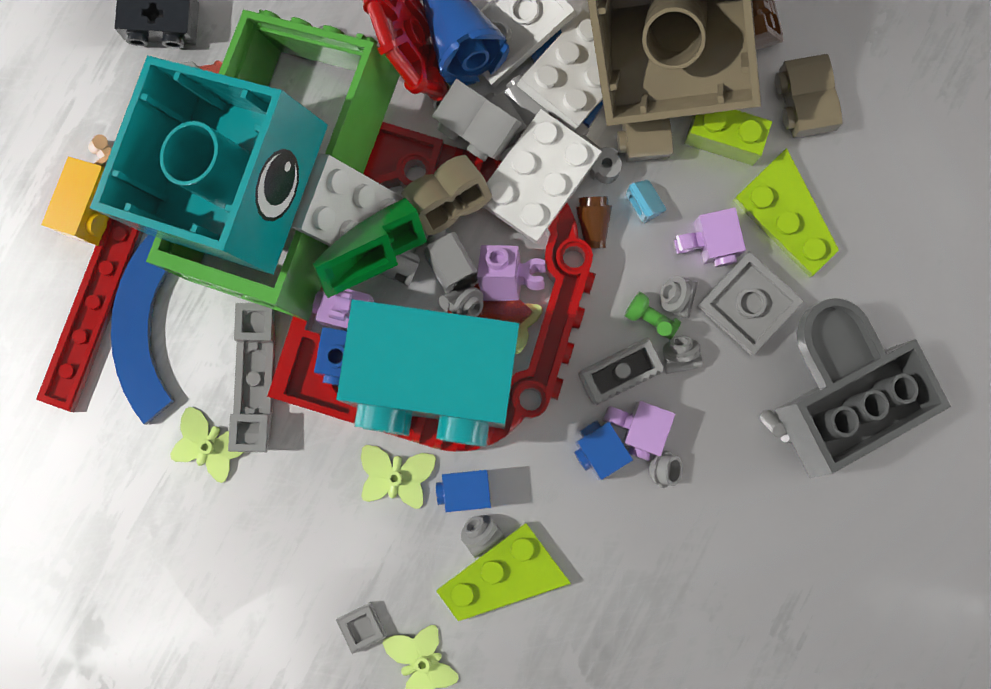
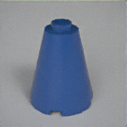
M423 0L438 69L449 85H452L456 79L466 86L480 82L479 75L487 70L492 75L506 61L510 49L505 35L470 0Z

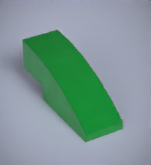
M405 197L368 217L333 243L313 263L327 298L397 266L396 256L427 242L417 210Z

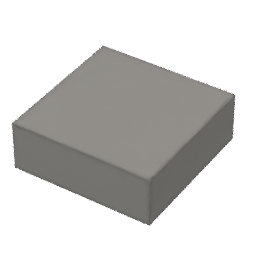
M371 602L336 619L352 654L387 637Z

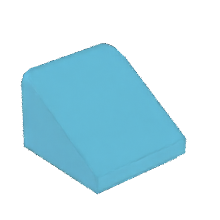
M644 180L629 185L626 196L642 223L644 222L645 224L666 211L665 205L650 181Z

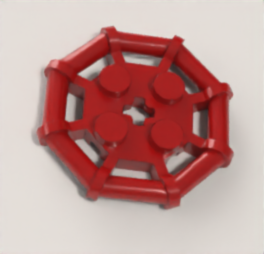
M362 0L363 10L370 16L380 45L377 50L380 56L384 54L403 78L405 88L412 94H426L434 101L443 100L449 90V85L439 72L424 6L420 0Z

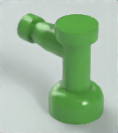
M640 291L624 314L631 321H637L642 318L655 326L657 332L668 340L673 338L681 325V321L677 318L671 320L650 307L648 296Z

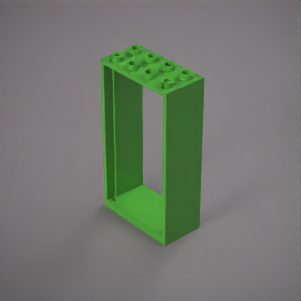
M243 9L219 74L269 86L281 52L356 71L325 154L336 158L362 174L366 168L400 74L384 54L380 56L377 50L379 48L377 46L378 42L372 37H366L360 33H357L355 37L348 36L341 30L329 25H324L322 29L316 28L309 22L297 17H291L290 21L284 20L271 11H263L261 9L259 13ZM296 230L274 288L203 265L201 261L204 252L157 237L154 239L146 262L184 280L308 321L315 296L322 286L313 263L330 246Z

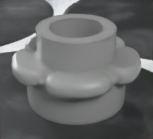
M664 451L661 456L653 458L649 467L651 478L661 488L678 484L683 472L681 459L678 456H673L669 451Z

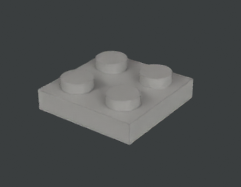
M749 251L704 298L698 307L746 352L753 356L804 301Z

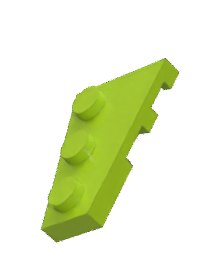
M787 148L733 200L809 277L818 272L839 251Z
M525 522L439 587L436 592L455 618L461 621L571 583Z

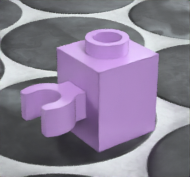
M736 207L699 215L694 221L696 233L679 235L673 240L676 254L700 249L703 263L714 262L715 267L736 263V257L746 251Z
M481 245L477 279L480 291L483 293V301L519 302L521 285H526L531 290L544 289V277L532 276V274L546 272L545 260L535 258L526 263H521L518 246Z
M350 289L330 298H327L324 291H318L314 299L312 313L317 314L316 321L321 325L347 331L352 299L373 302L374 299L370 294Z
M639 401L636 402L632 414L609 406L603 421L627 429L622 443L630 447L629 454L649 461L651 455L655 457L661 456L676 414Z

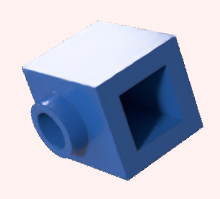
M322 327L314 373L324 376L323 383L339 386L347 331Z
M598 420L578 431L582 438L575 442L579 449L574 454L583 469L587 471L591 468L598 480H603L633 461L610 422L601 426Z
M488 470L442 474V482H436L437 504H445V513L491 508Z

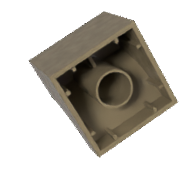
M588 0L607 126L761 107L752 0Z

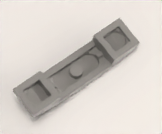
M236 303L234 340L237 342L234 405L233 414H230L228 451L267 453L273 409V398L267 397L275 374L274 310L255 303Z

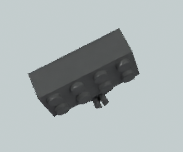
M833 298L810 307L803 314L797 330L800 352L818 387L775 409L809 477L812 478L837 472L945 411L951 405L916 339L884 350L866 314L850 301Z

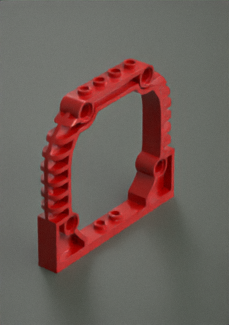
M382 122L363 175L388 189L400 185L404 189L413 182L406 177V173L411 167L420 166L425 169V175L434 174L446 161L457 156L466 155L487 183L502 161H497L491 157L483 161L468 150L444 144L443 139ZM567 202L545 231L548 237L544 254L546 275L553 282L554 286L529 368L516 372L512 376L505 429L489 427L486 447L510 434L524 418L534 419L542 415L546 411L550 399L558 400L564 381V379L557 377L561 363L569 364L575 345L568 342L572 328L579 330L585 308L579 307L583 293L590 295L596 273L590 272L593 260L592 249L586 241L579 238L576 220ZM569 251L579 252L583 257V264L576 268L569 267L564 262V254ZM311 312L308 321L293 316L267 397L355 424L357 408L336 400L338 386L323 383L324 376L314 373L321 337L320 334L311 331L316 314ZM534 390L540 395L541 404L537 409L527 410L522 407L520 395L524 391ZM412 416L409 436L386 433L444 451L465 452L484 448L483 446L436 439L439 419Z

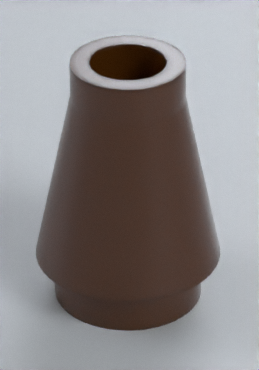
M608 196L580 197L579 207H576L583 239L591 249L606 248L612 205H608Z

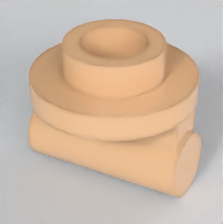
M98 134L89 143V150L100 158L94 164L105 168L112 149L108 145L107 138L104 135Z

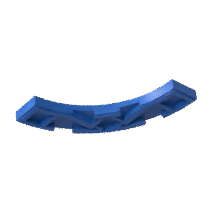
M148 235L139 245L124 271L115 296L111 319L112 356L116 373L129 404L144 425L150 423L175 402L159 375L150 346L154 300L160 285L163 284L169 272L146 262L155 239L151 235Z

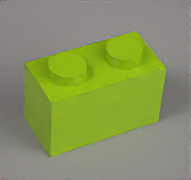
M739 110L693 115L684 144L753 166L762 156L772 121Z

